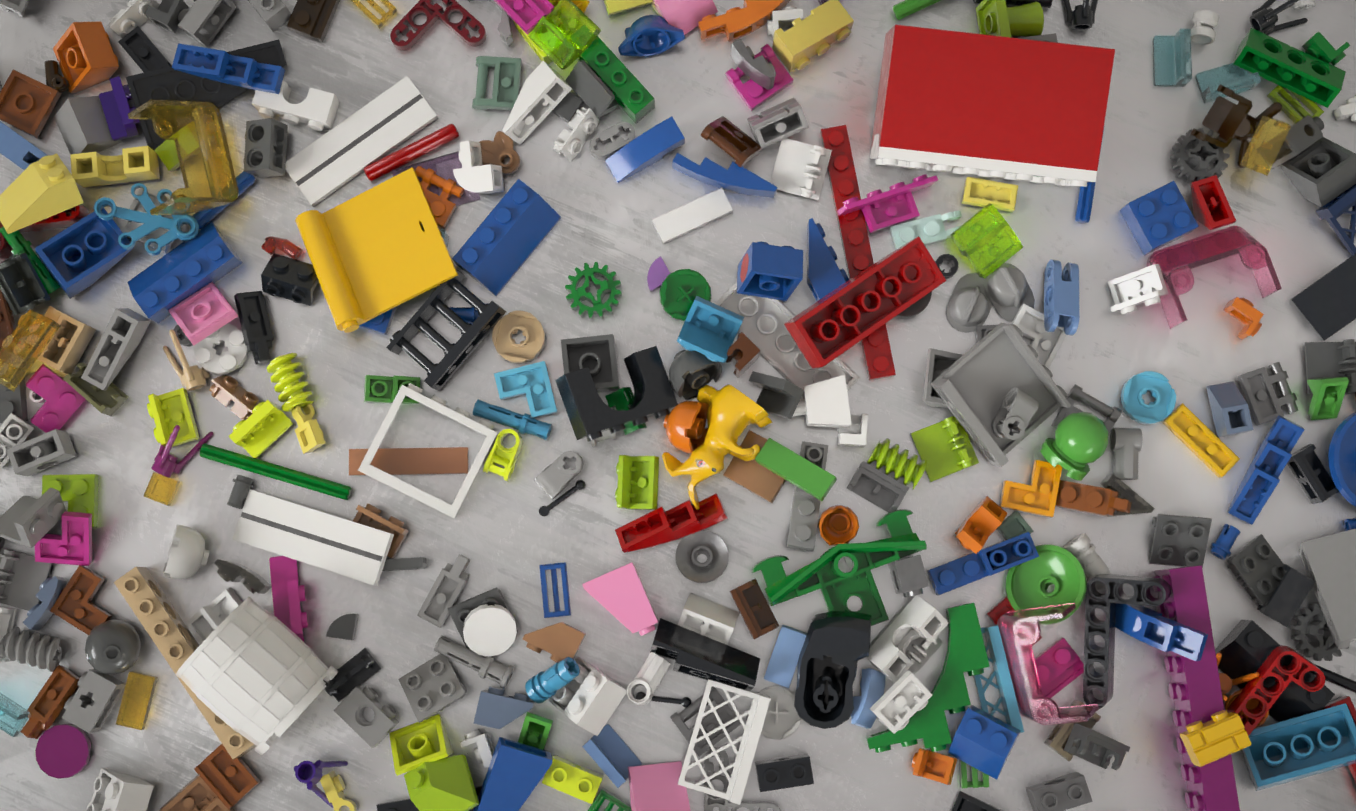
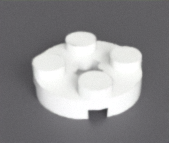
M229 323L193 347L195 359L205 371L214 375L230 374L229 372L239 369L245 363L248 356L243 333ZM224 343V346L228 348L227 352L223 351L221 355H217L214 347Z

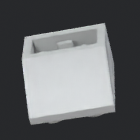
M578 656L576 663L579 666V675L572 679L570 683L557 690L555 695L549 699V702L576 725L598 736L627 693V690Z
M101 768L99 776L94 782V793L91 803L88 804L86 811H146L154 786L141 778Z

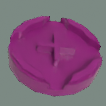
M62 724L53 726L46 730L38 740L35 749L36 761L40 769L48 776L58 779L73 777L82 772L89 763L91 741L87 733L75 725Z

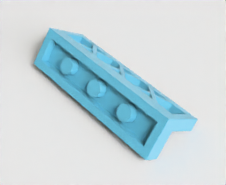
M999 626L982 627L981 632L985 633L987 642L985 649L986 652L989 650L990 658L988 657V661L992 663L993 671L988 679L981 674L973 676L981 710L992 716L998 711L1005 716L1007 724L1021 730L1020 733H1022L1024 728ZM994 676L996 678L997 684L992 682ZM981 679L984 680V681H986V683L984 684L983 687H982ZM989 684L999 691L1000 697L995 705L985 699L984 693ZM1000 703H1002L1003 711L998 708ZM987 705L992 708V710L990 711V713L988 712V707H987Z

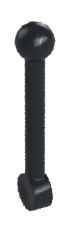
M577 480L575 486L548 506L540 507L539 514L541 516H548L552 508L577 490L584 489L586 486L585 482Z
M638 692L636 694V699L641 700L646 696V694L644 692ZM653 696L651 700L681 704L685 708L691 704L689 697L676 699Z

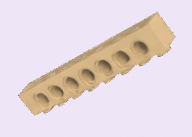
M135 567L116 580L114 584L176 674L184 662L199 647V644L147 567ZM178 677L233 760L244 756L256 747L255 744L234 731L233 728L219 718Z

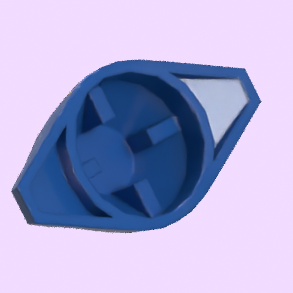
M646 15L637 19L631 27L625 29L626 39L620 44L618 50L620 56H653L670 49L684 40L685 36L682 29L671 26L663 17Z

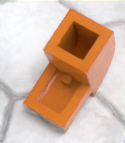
M986 496L955 532L956 537L963 547L977 554L984 547L988 537L1002 524L1007 512Z

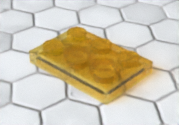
M33 310L23 314L18 321V326L11 335L5 338L0 349V384L14 392L61 325Z

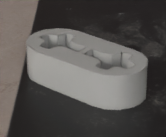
M620 122L595 135L590 141L591 154L599 160L609 158L635 139L634 127L627 122ZM620 130L630 132L627 140L621 137L614 141L615 138L620 136ZM601 141L602 144H606L611 141V143L605 146V152H602L600 149L595 150L598 142Z

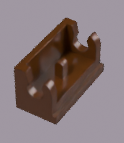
M741 332L738 335L737 341L728 349L726 363L731 362L733 358L737 361L733 374L739 378L759 358L761 350Z
M756 578L729 591L753 639L779 627Z

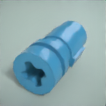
M566 657L548 668L545 672H539L536 676L530 678L525 685L530 699L539 704L555 695L557 690L570 683L572 679L579 675L578 664L572 658Z

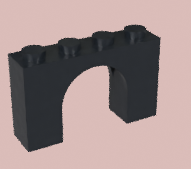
M657 346L635 352L624 358L634 387V399L627 411L612 409L602 401L595 387L589 367L564 374L555 380L577 440L587 438V441L590 442L603 437L602 432L610 430V433L614 434L626 429L625 424L632 422L633 426H638L648 422L647 417L655 415L656 419L662 418L670 414L669 409L678 405Z

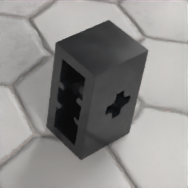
M808 754L755 762L760 792L814 784L810 756Z

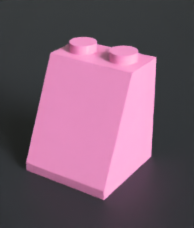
M631 562L582 584L584 589L632 633L639 631L640 636L656 630L654 624L658 623L659 620L634 563Z

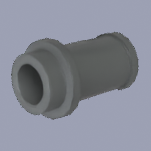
M237 474L236 479H233L235 483L227 505L243 509L249 489L254 486L251 484L253 479Z

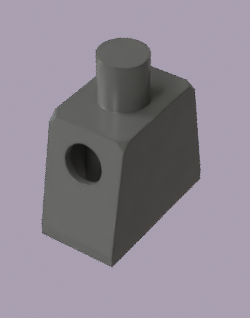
M1307 115L1257 148V150L1272 170L1323 137L1321 130L1324 129V123L1319 117L1315 116L1312 118ZM1284 141H1285V142L1287 143V145L1289 146V149H1287V148L1284 147V145H1283V142H1284Z

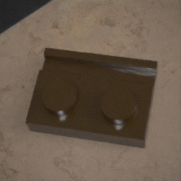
M297 0L287 28L323 42L340 0Z

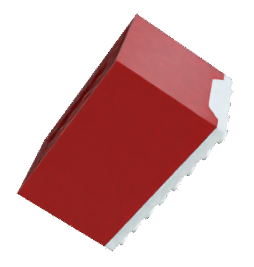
M894 25L885 35L870 159H876V165L926 169L937 172L950 171L955 174H976L981 177L990 178L1003 177V179L1029 180V182L1045 184L1046 182L1069 187H1087V182H1096L1115 49Z

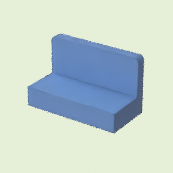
M609 724L603 727L598 736L594 735L582 746L617 788L629 777L628 767L642 765L639 758Z

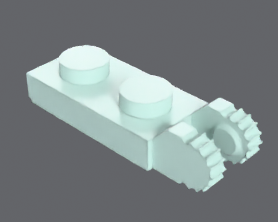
M961 211L949 212L944 215L938 214L891 226L890 232L895 250L918 236L926 246L946 241L947 238L965 233V226H957L945 231L943 224L961 218Z

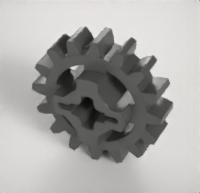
M1192 129L1186 133V136L1181 135L1177 139L1178 143L1172 146V150L1176 153L1170 156L1171 160L1177 162L1172 169H1180L1181 171L1178 177L1187 176L1188 184L1194 179L1198 181L1215 175L1219 178L1223 174L1221 170H1225L1228 167V164L1223 162L1230 157V154L1223 153L1225 148L1191 135ZM1210 130L1207 134L1212 136L1213 130ZM1193 142L1191 149L1185 150L1187 144ZM1215 163L1212 170L1207 172L1206 169L1209 168V165Z
M1311 603L1310 609L1307 607L1300 608L1302 616L1294 615L1293 617L1297 621V625H1290V629L1296 631V634L1290 637L1291 640H1298L1299 642L1295 647L1296 650L1305 649L1303 656H1313L1315 661H1321L1322 658L1325 661H1332V654L1336 657H1341L1342 653L1340 650H1337L1335 642L1329 647L1333 637L1321 607L1317 603ZM1311 617H1313V621H1311L1309 624H1307V622L1309 621V619H1310ZM1319 628H1320L1321 630H1324V634H1323V635H1322V634H1318V629H1319Z

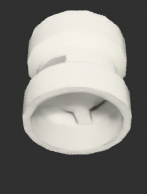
M1209 10L1195 11L1192 17L1194 25L1190 29L1189 40L1197 44L1213 43L1216 36L1214 28L1218 25L1219 15Z

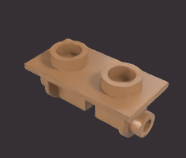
M222 375L211 380L214 383L209 389L212 392L211 396L225 407L229 406L231 401H233L234 405L230 411L241 420H246L252 415L254 407L261 403L255 394L247 392L231 376Z

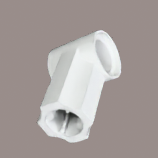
M651 652L635 679L628 685V698L639 706L648 704L652 700L653 693L665 676L671 663ZM638 686H645L647 689L646 696L641 700L635 699L633 696L634 689Z

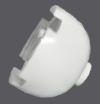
M176 525L167 554L168 563H165L164 577L173 579L190 578L197 573L200 565L206 566L210 551L205 550V540L198 531L187 526Z

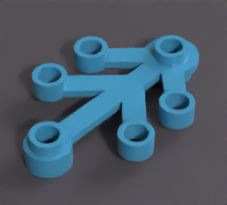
M142 183L134 184L131 187V194L136 200L140 201L147 213L117 207L114 201L107 197L98 199L94 205L95 213L102 220H111L116 217L143 224L129 233H122L118 237V243L125 250L132 249L136 241L159 228L169 229V231L157 239L151 238L145 242V250L152 256L158 255L162 251V247L174 240H192L199 232L197 220L190 215H183L174 201L173 193L168 189L160 190L157 194V199L162 206L167 207L173 219L161 216L148 196L146 186ZM143 188L144 193L138 196L135 194L136 189ZM169 194L170 200L162 201V195ZM109 206L111 207V212L103 214L102 209ZM185 224L191 226L188 232H182L181 227ZM125 237L132 239L129 245L122 244V240ZM151 243L158 244V248L155 251L149 250L148 247Z

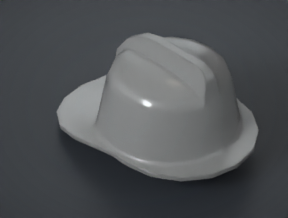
M999 263L988 269L984 276V287L995 310L1002 318L1013 322L1022 304H1026L1034 309L1035 299L1025 275L1016 266L1009 263Z
M966 274L960 278L953 290L947 305L946 315L951 326L958 331L965 333L976 331V326H982L989 315L993 304L985 290V275Z

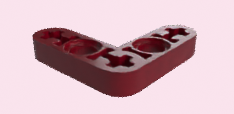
M419 0L392 29L390 37L397 49L409 50L438 19L463 41L473 47L482 45L487 35L482 23L457 1L442 0L443 5L447 7L444 11L439 4H434L432 0ZM451 13H462V20L459 23L450 22L449 16ZM417 14H425L427 20L423 25L414 24L413 19ZM467 23L473 31L478 30L480 35L478 38L475 36L471 37L469 31L465 28ZM408 24L416 31L415 33L412 30L409 31ZM400 33L402 35L406 34L408 38L406 42L404 40L399 41L398 35Z

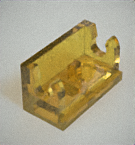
M1263 115L1240 165L1268 176L1291 128L1290 124L1268 115Z

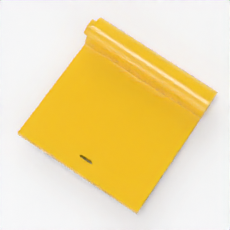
M413 167L324 213L317 210H309L301 213L295 219L336 327L345 333L357 330L359 325L458 276Z

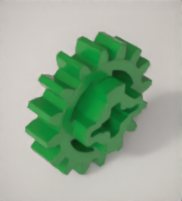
M598 262L594 263L593 268H589V265L584 263L585 270L581 271L576 267V277L568 276L572 285H565V289L571 292V294L566 296L567 301L574 300L571 304V309L575 310L579 307V316L582 317L587 312L589 319H593L594 314L598 313L601 319L603 318V311L606 310L611 314L612 309L610 306L619 305L615 297L622 296V291L616 289L621 286L620 280L614 281L617 276L615 271L608 274V265L599 269ZM594 275H600L606 280L600 281ZM585 277L586 280L582 287L577 288L579 282ZM590 281H592L593 286H595V288L598 289L596 295L597 301L590 292ZM611 292L608 300L602 304L604 296ZM580 300L592 303L593 307L582 304Z

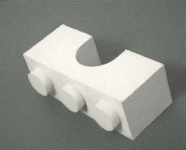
M282 81L279 94L255 91L252 105L259 111L258 114L264 117L273 118L275 115L282 117L285 122L298 125V122L306 123L309 128L317 131H322L323 128L332 129L340 103L334 93L310 87L304 101L292 104L289 103L291 88L286 81Z
M916 595L870 647L869 657L866 658L895 683L913 664L905 653L908 644L916 638H925L932 643L949 622L933 606Z

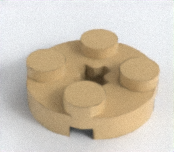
M512 311L500 319L494 326L492 341L497 352L505 360L521 364L536 359L544 347L545 332L541 323L531 313ZM518 330L523 331L522 334L526 337L525 341L515 344L516 341L512 339V335L517 334Z

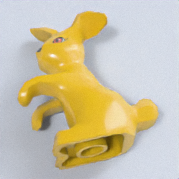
M729 384L720 390L705 385L698 391L697 400L709 405L707 412L708 431L704 444L695 449L684 463L668 452H664L662 455L665 468L672 477L691 475L687 489L689 498L696 510H699L696 485L711 476L719 474L724 469L725 455L731 454L747 462L754 460L760 452V446L757 444L751 448H742L737 444L738 437L749 424L758 425L760 428H763L772 423L768 413L760 405Z

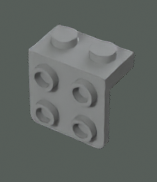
M49 488L39 499L30 496L21 497L0 517V537L32 548L61 520L62 514L66 511L59 490Z

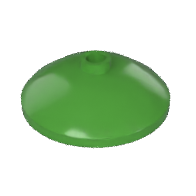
M1055 545L1035 546L1039 557L1009 569L1006 579V593L1013 609L1026 620L1043 625L1055 624L1070 617L1081 605L1086 593V575L1079 560L1068 550ZM1055 585L1054 591L1049 593L1047 591L1048 586Z

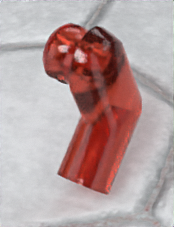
M273 236L266 237L264 239L266 241L261 246L270 255L274 254L276 249H279L295 260L301 256L303 251L289 240Z

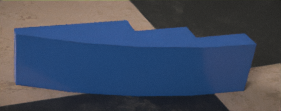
M178 43L172 68L177 71L274 94H279L285 69L281 66L258 63L252 58L229 55L223 50Z
M679 153L676 154L672 161L673 169L719 189L723 188V190L744 195L774 198L777 192L775 185L744 167L740 168L735 162H732L727 170L706 157L701 165L696 164Z
M1280 415L1277 417L1250 464L1228 509V513L1251 525L1254 523L1280 481L1278 477L1292 456L1291 451L1305 430L1302 426Z

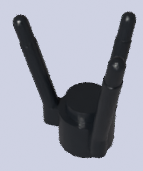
M1063 0L1066 10V22L1072 23L1071 27L1073 29L1085 30L1092 28V24L1095 23V11L1098 0H1092L1091 7L1089 6V0H1083V5L1075 6L1074 11L1071 10L1069 0Z
M1268 0L1260 8L1253 11L1250 17L1252 28L1262 33L1264 32L1266 35L1308 21L1307 18H1302L1275 25L1278 21L1277 14L1299 0H1289L1274 10L1267 8L1276 0Z

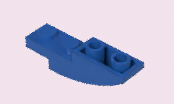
M1026 532L983 548L977 554L974 552L927 570L936 595H941L1037 558L1039 555L1030 533Z
M1116 603L1115 627L1164 652L1172 651L1194 661L1201 660L1208 634L1163 617L1162 613L1145 606Z

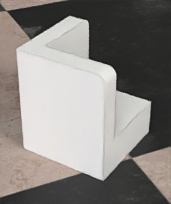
M862 413L861 416L851 415L852 425L849 428H838V446L861 448L866 446L868 414Z

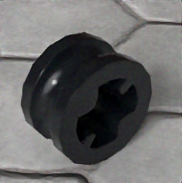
M943 254L935 261L945 279L951 278L958 270V261L953 255ZM943 260L948 261L947 264L951 263L953 266L949 269V273H945V269L941 270L939 267L943 264Z

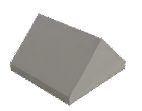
M99 96L68 98L54 116L70 154L99 153L122 142V140H112Z
M932 348L928 349L923 402L928 406L948 408L930 383L962 357V354Z

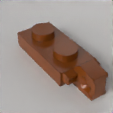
M1060 480L1055 506L1108 517L1114 516L1115 510L1130 513L1132 502L1118 498L1119 493L1112 489Z
M58 665L27 709L29 720L21 730V733L27 738L38 739L60 714L67 700L77 689L80 678L65 666Z

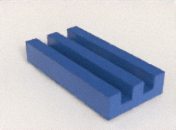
M566 562L539 565L544 618L570 616L571 606ZM561 568L565 611H560L556 570ZM551 569L555 612H550L546 576V570Z

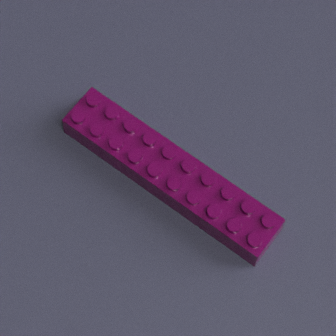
M1202 566L1154 570L1155 576L1152 578L1164 579L1171 586L1170 597L1161 605L1156 606V611L1162 613L1163 617L1208 634L1200 661L1191 660L1172 651L1167 652V656L1164 658L1166 671L1170 672L1171 683L1168 685L1169 695L1171 699H1174L1175 710L1172 713L1173 722L1176 727L1178 726L1179 730L1177 748L1179 753L1182 754L1184 763L1181 765V775L1187 783L1188 792H1185L1186 805L1191 811H1240L1231 754L1199 767L1191 762L1187 749L1180 737V733L1187 731L1185 726L1196 721L1206 723L1212 720V714L1224 710ZM1153 586L1154 591L1158 592V599H1161L1163 595L1162 590L1158 586Z

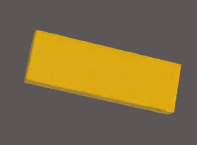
M1183 403L1162 422L1219 478H1222L1240 460Z

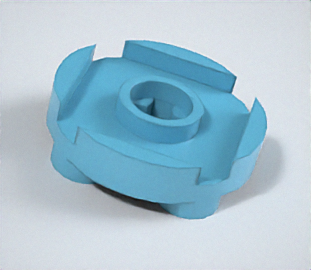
M1145 371L1132 376L1125 383L1121 392L1122 410L1125 415L1138 423L1147 425L1160 422L1168 417L1176 404V393L1168 383L1169 380L1162 374L1153 371ZM1150 391L1151 397L1155 398V401L1149 402L1147 405L1142 399V395Z

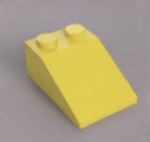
M57 153L44 156L39 161L31 163L0 195V222L8 234L84 203L73 176Z

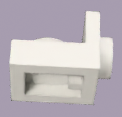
M478 729L464 734L465 740L459 742L460 747L462 748L476 742L477 747L474 748L478 763H483L484 768L489 767L494 749L488 732L481 734Z

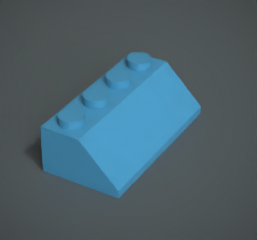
M1345 703L1254 729L1249 735L1252 743L1251 746L1242 749L1255 790L1259 791L1355 764L1356 726Z

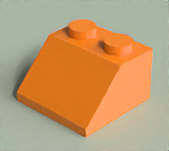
M101 21L73 22L53 47L63 76L69 83L70 93H77L109 80L119 68L118 58L112 50L109 36L105 32Z

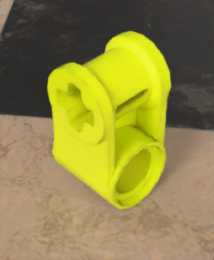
M504 429L499 432L493 448L486 459L483 472H492L504 477L505 481H509L523 444L522 437L518 432L512 429ZM513 434L516 437V444L508 449L504 446L503 440L505 436ZM495 463L503 465L505 468L498 467Z

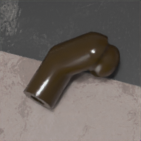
M54 60L45 61L46 85L59 91V93L65 92L68 89L69 83L66 78L59 74L58 62Z

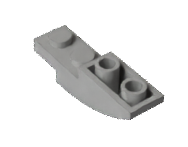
M802 441L800 456L825 470L828 445ZM797 486L794 489L787 548L813 552L820 500Z

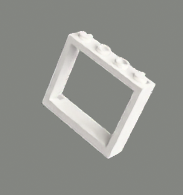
M411 383L407 387L402 385L358 471L455 518L497 432L493 431V424L483 419H480L478 423L469 418L471 415L469 412L459 407L454 411L446 407L447 401L435 395L431 399L422 395L423 389ZM405 396L486 436L452 505L370 465Z

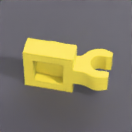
M311 404L303 408L305 414L302 413L300 406L292 410V416L298 424L295 433L303 454L313 452L325 444L323 432L319 427L317 419L312 420L315 410Z
M335 771L322 776L320 780L329 803L332 802L334 811H341L344 805L348 806L350 811H357L356 804L352 800L344 798L343 790H345V784L339 774L336 775Z

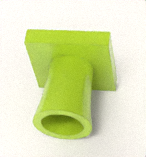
M983 0L975 8L979 34L1002 37H1030L1042 34L1044 14L1039 2L1007 7L1006 0Z

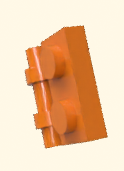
M418 166L415 172L418 177L422 178L420 184L437 225L445 229L457 207L449 199L452 194L461 198L464 188L456 185L457 182L450 178L446 180L436 175V171L430 168L426 170ZM431 184L443 189L440 196L429 191Z

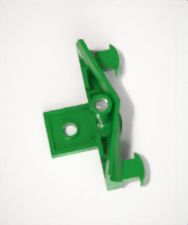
M899 509L884 515L877 522V527L886 525L890 538L867 543L837 544L835 547L824 552L819 559L787 577L781 562L789 560V558L783 555H775L761 560L753 567L752 573L761 570L767 586L764 590L770 606L820 589L828 612L851 611L847 607V600L851 596H857L860 598L862 605L855 612L871 615V626L887 621L889 618L871 569L926 550L927 545L925 540L920 541L917 534L912 532L907 516L913 514V512L907 509Z

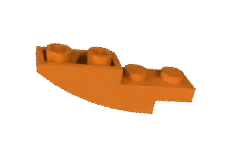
M744 0V8L742 9L735 7L729 9L726 14L719 16L715 14L708 15L698 22L700 38L703 40L726 33L728 42L741 38L765 25L767 20H771L772 11H778L786 7L790 0Z

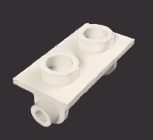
M130 0L127 3L128 8L126 10L122 8L113 18L109 19L111 22L108 26L123 38L137 26L141 27L148 20L145 12L149 5L158 9L160 4L156 0Z
M584 107L580 110L577 109L567 124L573 129L572 132L563 129L558 138L553 142L555 144L553 149L559 154L563 153L572 162L590 135L595 132L600 120L590 108L588 110Z

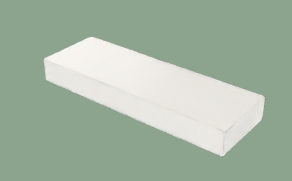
M720 188L652 219V222L662 243L665 244L733 213V209L723 188Z

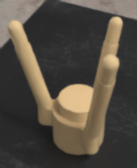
M170 330L169 333L184 369L180 368L167 346H163V350L178 374L182 386L186 387L187 391L206 386L205 379L210 378L209 372L205 371L202 366V369H199L198 365L189 367L175 331Z

